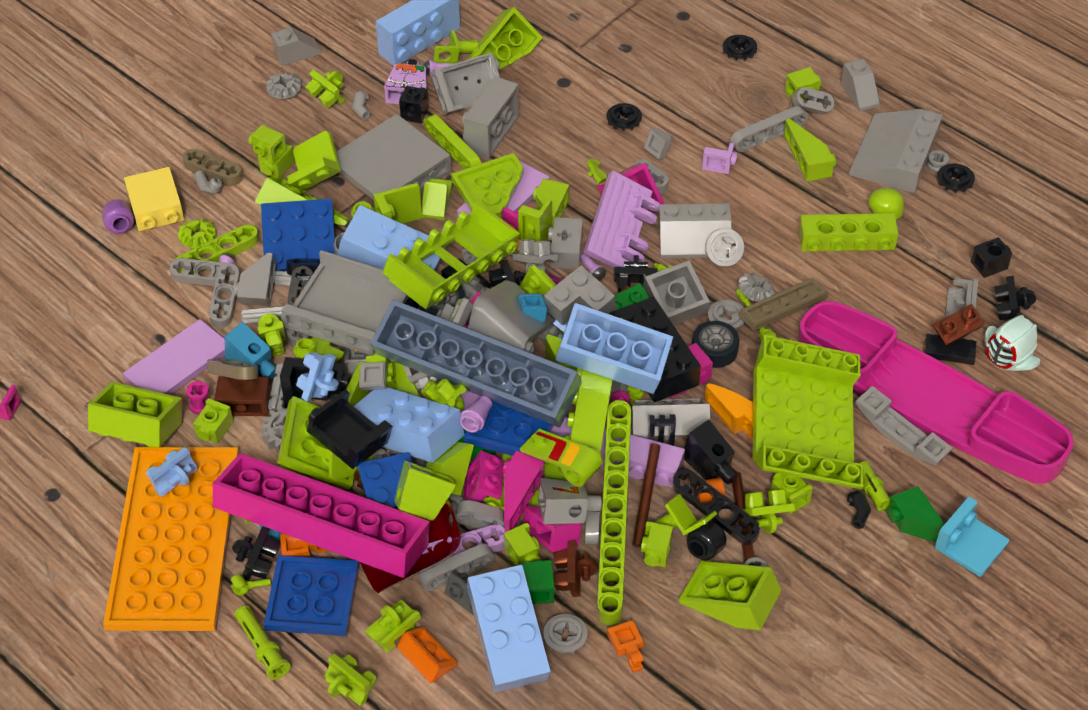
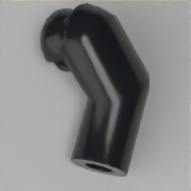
M855 491L847 496V502H850L849 505L856 508L851 524L857 529H862L869 517L871 508L865 494Z

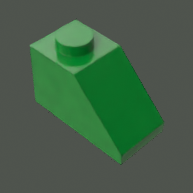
M917 486L891 496L887 515L889 520L896 524L900 532L936 543L939 531L945 524L920 487Z
M552 560L524 562L522 566L532 603H554Z

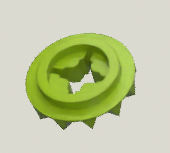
M194 218V221H185V225L179 226V233L177 234L182 245L196 248L213 240L216 236V230L212 222H207L205 218L200 221Z

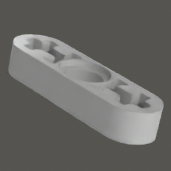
M479 544L449 557L441 564L420 573L418 579L425 591H434L447 585L452 571L455 574L459 573L468 576L488 567L494 561L495 556L487 544Z

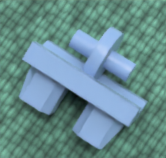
M316 352L305 355L303 364L310 371L309 374H301L296 384L303 391L302 399L310 401L311 398H322L327 396L328 391L337 390L339 383L333 378L334 372L332 371L336 359L334 355H320Z
M183 447L178 452L173 450L167 454L165 462L159 467L152 466L146 471V475L157 495L163 497L178 484L186 486L189 483L188 476L198 468L190 456L189 449Z

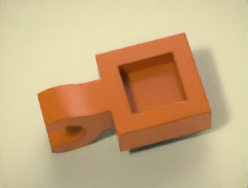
M280 534L283 556L310 557V551L317 553L329 551L289 535Z
M633 620L608 628L607 636L617 656L626 654L628 664L633 673L643 670L641 662L644 659L639 649L644 648V641Z

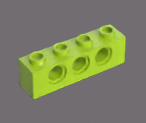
M895 213L800 215L798 233L801 252L895 250L898 229Z

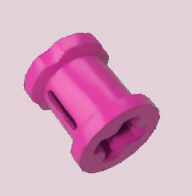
M195 381L187 386L186 395L190 399L189 407L195 414H200L206 406V400L210 399L208 397L209 387L204 382Z

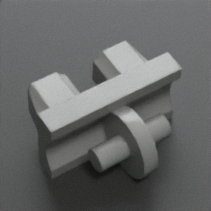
M523 239L519 240V253H513L512 258L513 261L527 262L525 266L526 273L532 265L545 272L544 261L557 262L558 254L550 253V241Z

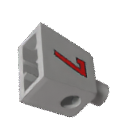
M540 479L538 505L543 524L584 523L587 511H601V496L587 495L584 485L576 487L568 481Z

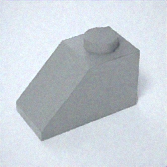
M292 27L271 33L274 54L281 66L322 54L313 37Z
M861 59L844 63L841 84L858 111L879 107L880 103L874 74L866 61Z
M273 253L265 254L240 274V281L235 284V296L238 297L241 304L270 307L277 263Z

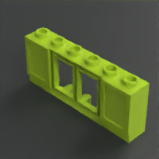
M476 201L470 215L462 211L458 216L456 224L451 220H447L441 233L436 229L430 232L427 242L418 238L414 243L412 251L403 247L398 257L392 253L388 255L382 273L401 291L424 309H428L435 303H439L450 292L454 293L465 282L469 283L477 274H483L489 266L498 264L506 256L512 255L518 247L517 241L520 233L480 202ZM456 241L478 259L466 266L447 252L444 247ZM435 253L458 272L445 279L425 264L423 260Z

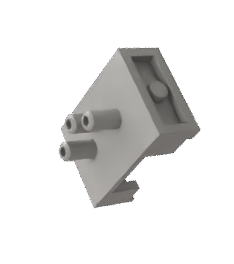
M492 52L434 69L430 73L444 116L471 108L474 100L482 94L485 85L489 84L494 76L500 78L498 72L499 63L497 58L493 57Z

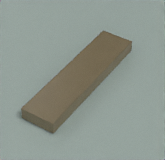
M811 278L741 309L739 317L753 331H756L826 299L829 292L814 278Z

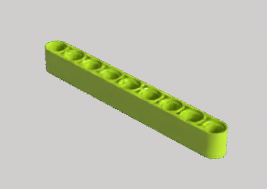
M622 400L612 402L607 412L597 603L599 619L608 626L616 625L621 621L624 600L631 407ZM617 415H622V416H624V417H623V418H616L615 416H617ZM615 438H622V439H624V440H622V441H614L613 439H615ZM614 461H621V462H623V463L616 465V464H613L612 462H614ZM614 484L621 485L620 488H612L611 486ZM619 508L620 511L611 512L610 509ZM611 532L619 533V535L615 537L609 536L608 534ZM610 556H616L619 558L616 561L607 560V558ZM608 581H615L618 584L615 586H607L605 583ZM607 606H614L617 608L613 612H608L604 610V608Z

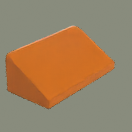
M424 626L403 633L397 645L400 652L430 683L438 680L458 663Z

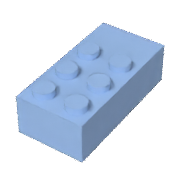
M412 0L376 21L379 55L393 66L401 64L450 35L451 30L457 31L460 29L459 0Z
M360 205L341 238L337 255L383 270L388 255L392 253L398 257L403 247L412 251L414 243L418 238L427 242L429 235ZM434 253L424 259L423 262L436 271L442 259Z
M575 303L555 360L654 394L664 370L673 336Z
M389 387L373 390L353 406L374 424L379 425L386 420L393 426L388 443L383 447L401 453L409 452L410 456L431 463L435 462L465 435L464 429L460 424V409Z
M518 565L468 577L467 590L493 692L548 680L551 671L523 566Z

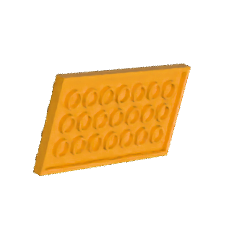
M183 447L134 448L103 622L105 631L216 630L231 514L213 508L212 483L239 455L238 447H185L189 449L190 456L198 469L188 476L189 483L186 486L178 484L163 497L157 495L146 475V471L152 466L159 467L165 462L167 454L173 450L178 452Z

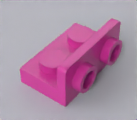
M480 450L468 466L464 485V501L483 502L487 495L500 499L503 485V460Z

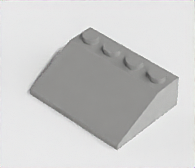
M923 109L874 114L851 166L849 175L915 194L927 165L929 154L932 152L938 138L943 115Z

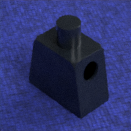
M707 420L689 433L684 447V460L705 480L720 477L727 485L732 483L739 475L731 466L735 453L712 422Z

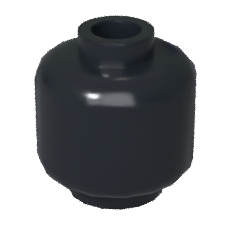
M708 521L691 531L687 536L689 552L701 560L714 558L724 549L727 543L724 530L713 521Z

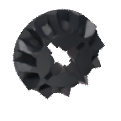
M732 35L725 39L723 53L727 54L728 58L734 57L736 61L738 59L746 61L747 58H753L754 54L757 53V43L753 38L746 35Z
M620 103L609 108L606 119L608 120V125H613L614 130L621 128L622 131L627 128L633 130L634 126L638 127L640 125L642 113L638 107L632 104Z
M952 163L940 168L937 179L940 186H945L946 191L952 189L956 193L958 190L965 192L967 188H972L975 175L970 168L962 164Z

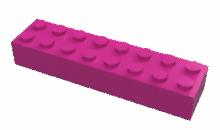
M239 453L212 483L213 508L405 578L428 546L430 521Z

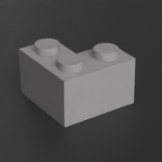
M581 265L544 295L547 312L562 326L568 322L575 303L606 314L616 310L615 295Z

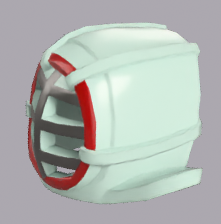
M1019 315L1005 322L998 329L995 326H989L984 338L987 357L992 364L1000 369L1011 371L1031 370L1040 365V359L1033 356L1037 347L1036 324L1024 318L1023 315ZM1002 350H1007L1013 354L1005 353Z

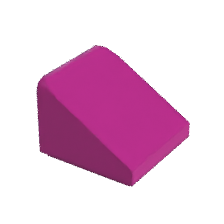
M11 385L0 403L1 419L11 420L21 403L15 385Z

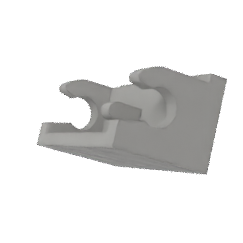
M965 279L953 280V285L962 286L963 288H948L945 318L970 304H973L976 309L977 279H973V281Z

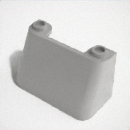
M508 280L492 287L476 298L468 329L531 354H533L535 343L532 342L535 337L543 339V342L546 343V336L548 334L557 337L559 333V328L553 324L555 319L549 313H546L544 323L522 313L517 295L527 293L519 285Z

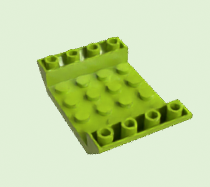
M769 335L762 337L753 371L752 457L761 470L856 489L863 488V464L854 463L853 385L861 376L860 355Z

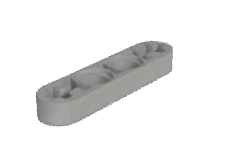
M801 106L792 107L738 130L732 135L730 143H735L734 148L738 152H744L784 135L786 119H791L798 125L803 126L808 120V114Z

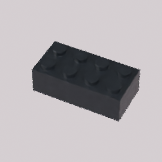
M655 297L609 313V315L623 318L632 323L673 336L660 382L654 394L648 392L653 402L699 386L701 365Z

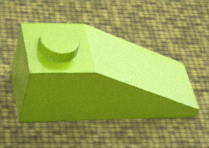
M786 119L784 138L806 182L832 177L833 168L836 166L835 155L830 152L827 145L793 120Z

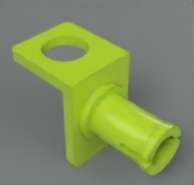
M451 30L448 46H436L433 61L437 63H457L459 53H472L478 42L477 40H459L455 30ZM447 51L451 53L447 59L439 58V54Z
M678 494L665 504L669 513L658 518L656 523L673 526V529L679 527L683 535H686L707 523L717 513L713 511L696 520L682 496Z

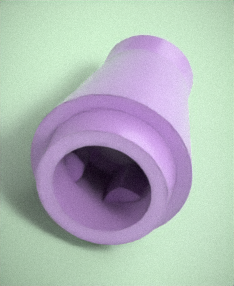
M479 397L476 402L462 411L460 424L463 429L474 433L483 428L489 410L492 407V401L488 397Z

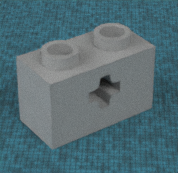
M554 217V226L549 227L548 241H552L550 253L558 254V261H551V268L577 269L580 266L583 219Z

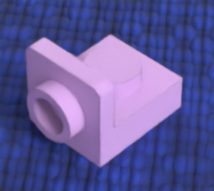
M735 143L729 144L728 151L705 147L702 170L729 174L731 165L735 166L738 153L734 152Z

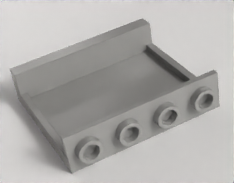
M398 114L385 120L336 152L341 168L339 173L373 200V194L418 183L420 191H422L425 182H429L430 178L440 179L451 172L450 154Z
M321 250L319 252L320 264L294 304H285L281 310L283 327L368 355H374L376 352L370 343L392 300L405 304L409 296L391 283L389 278L382 273V269Z

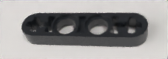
M682 469L675 473L673 488L683 499L705 516L716 511L717 515L711 520L740 543L749 545L758 539L760 527L755 519L689 469ZM687 478L690 479L689 485L691 487L686 484L683 487L680 486V479L684 481ZM692 488L695 490L693 496L691 495V494H692ZM701 493H709L713 497V501L707 505L699 502L698 496ZM722 509H729L733 512L734 517L731 520L725 521L719 517V512ZM738 518H741L740 524H736ZM743 528H752V535L749 533L746 535L742 534Z

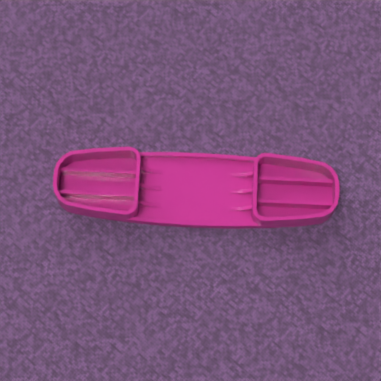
M831 301L818 303L804 315L800 322L798 342L859 354L861 376L853 385V389L863 395L871 386L875 387L892 401L890 405L892 409L917 428L928 434L933 432L947 444L1000 470L1032 483L1043 484L1053 481L1065 468L1074 445L1073 436L1070 431L1049 414L1017 393L1005 391L1000 394L995 393L956 369L896 339L897 331L892 325L841 303Z

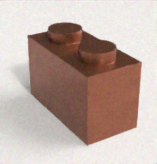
M218 376L214 400L230 406L232 416H268L269 399H271L269 377L258 376L257 379L239 380Z

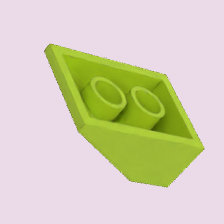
M701 561L680 596L679 602L684 606L735 628L760 631L782 589L772 567Z

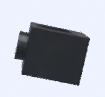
M405 86L399 99L400 117L409 122L422 124L428 111L427 89Z
M998 237L975 246L971 263L983 278L1007 270L1012 252Z

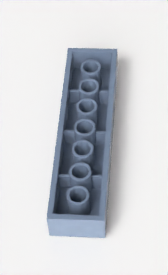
M392 300L370 343L377 355L439 380L448 379L452 385L462 384L469 392L488 397L494 402L559 428L582 382L578 372L396 300Z

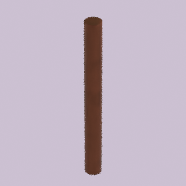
M650 444L632 543L635 547H641L643 537L645 536L661 447L658 444Z
M737 472L739 475L732 482L735 505L740 509H746L741 473ZM750 527L747 529L743 528V535L751 534ZM742 544L744 562H746L748 559L755 557L753 544Z

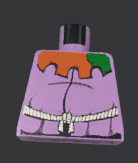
M415 59L408 60L407 64L394 65L384 85L386 103L399 104V99L405 86L427 89L426 67L420 65Z

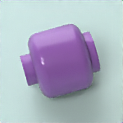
M120 199L112 200L104 206L102 218L107 230L111 233L123 234L132 228L134 214L126 201Z

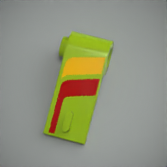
M538 429L520 448V451L524 454L561 467L564 477L576 487H582L603 465L602 455L596 448L582 445L542 429Z

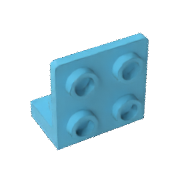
M968 497L940 529L935 549L981 577L1006 548L1009 539L976 519L978 514L975 513L978 501Z

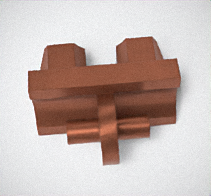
M970 304L933 324V328L940 336L945 347L984 327L985 323L973 304Z
M568 541L567 549L554 552L556 569L567 568V572L554 573V586L556 591L570 590L572 597L581 596V576L583 581H589L590 576L598 571L597 562L591 560L589 554L582 555L581 559V554L576 551V541Z

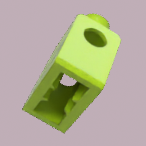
M404 461L395 495V504L398 509L408 514L433 521L455 489L456 484L450 476Z

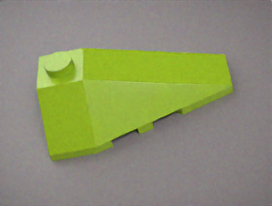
M512 7L500 13L468 59L492 52L493 57L497 58L499 70L519 58L531 53L543 37L515 7Z
M267 177L255 203L261 205L262 203L318 200V198L305 194L306 190L289 185L288 180L283 177ZM333 208L334 224L349 225L352 219Z

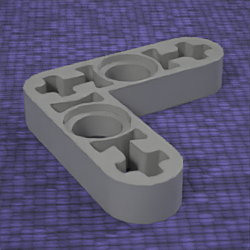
M178 258L172 261L170 264V274L174 281L214 286L209 310L210 322L218 328L228 326L232 321L237 297L235 296V284L240 281L238 267L231 263ZM180 268H184V269H185V270H182V273H177V271H179ZM203 269L211 271V274L207 277H202L198 273ZM228 273H232V275H230L228 284L226 283L225 276H227ZM224 291L231 293V297L228 299H220L218 295ZM220 307H223L224 315H222V318H217L220 314Z

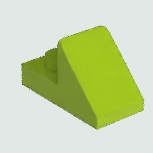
M430 178L429 182H425L422 218L445 219L453 190L452 181Z

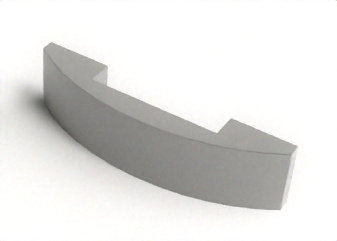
M462 298L457 301L455 307L448 304L440 305L436 316L465 327L473 305L468 299Z
M871 386L856 400V405L871 424L892 443L913 457L936 466L952 451L953 448L932 432L927 436L890 407L892 401L875 387Z

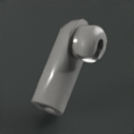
M358 91L354 94L351 108L362 120H367L371 113L364 104L368 103L366 99H369V95L366 92Z
M204 171L195 172L194 178L200 191L210 194H217L221 191L222 182L220 179L215 181V178H212L208 181Z

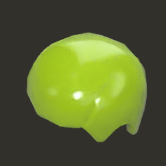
M882 187L871 193L868 199L869 210L872 209L873 214L895 213L897 220L902 217L904 212V199L902 194L894 188Z

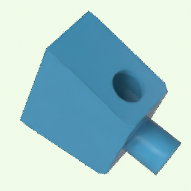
M241 322L224 336L226 359L258 365V376L260 377L263 375L272 380L276 376V367L271 363L270 347L245 323Z

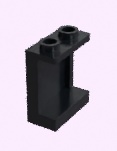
M285 357L280 373L285 408H287L289 400L293 396L297 398L302 397L303 391L296 384L301 374H309L310 371L309 368L304 366V359ZM334 362L332 368L334 372L333 378L339 383L337 390L328 391L327 396L322 398L315 397L311 399L328 401L334 394L338 395L347 389L350 382V374H347L344 363Z
M345 389L340 394L331 396L322 407H316L311 411L308 417L307 432L350 468L354 469L388 443L393 426L386 420L379 425L374 424L348 402L350 393Z

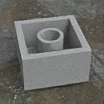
M690 261L648 275L644 279L643 288L649 298L655 297L673 325L706 314L710 301Z

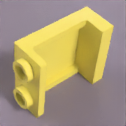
M170 167L124 177L138 231L184 220Z

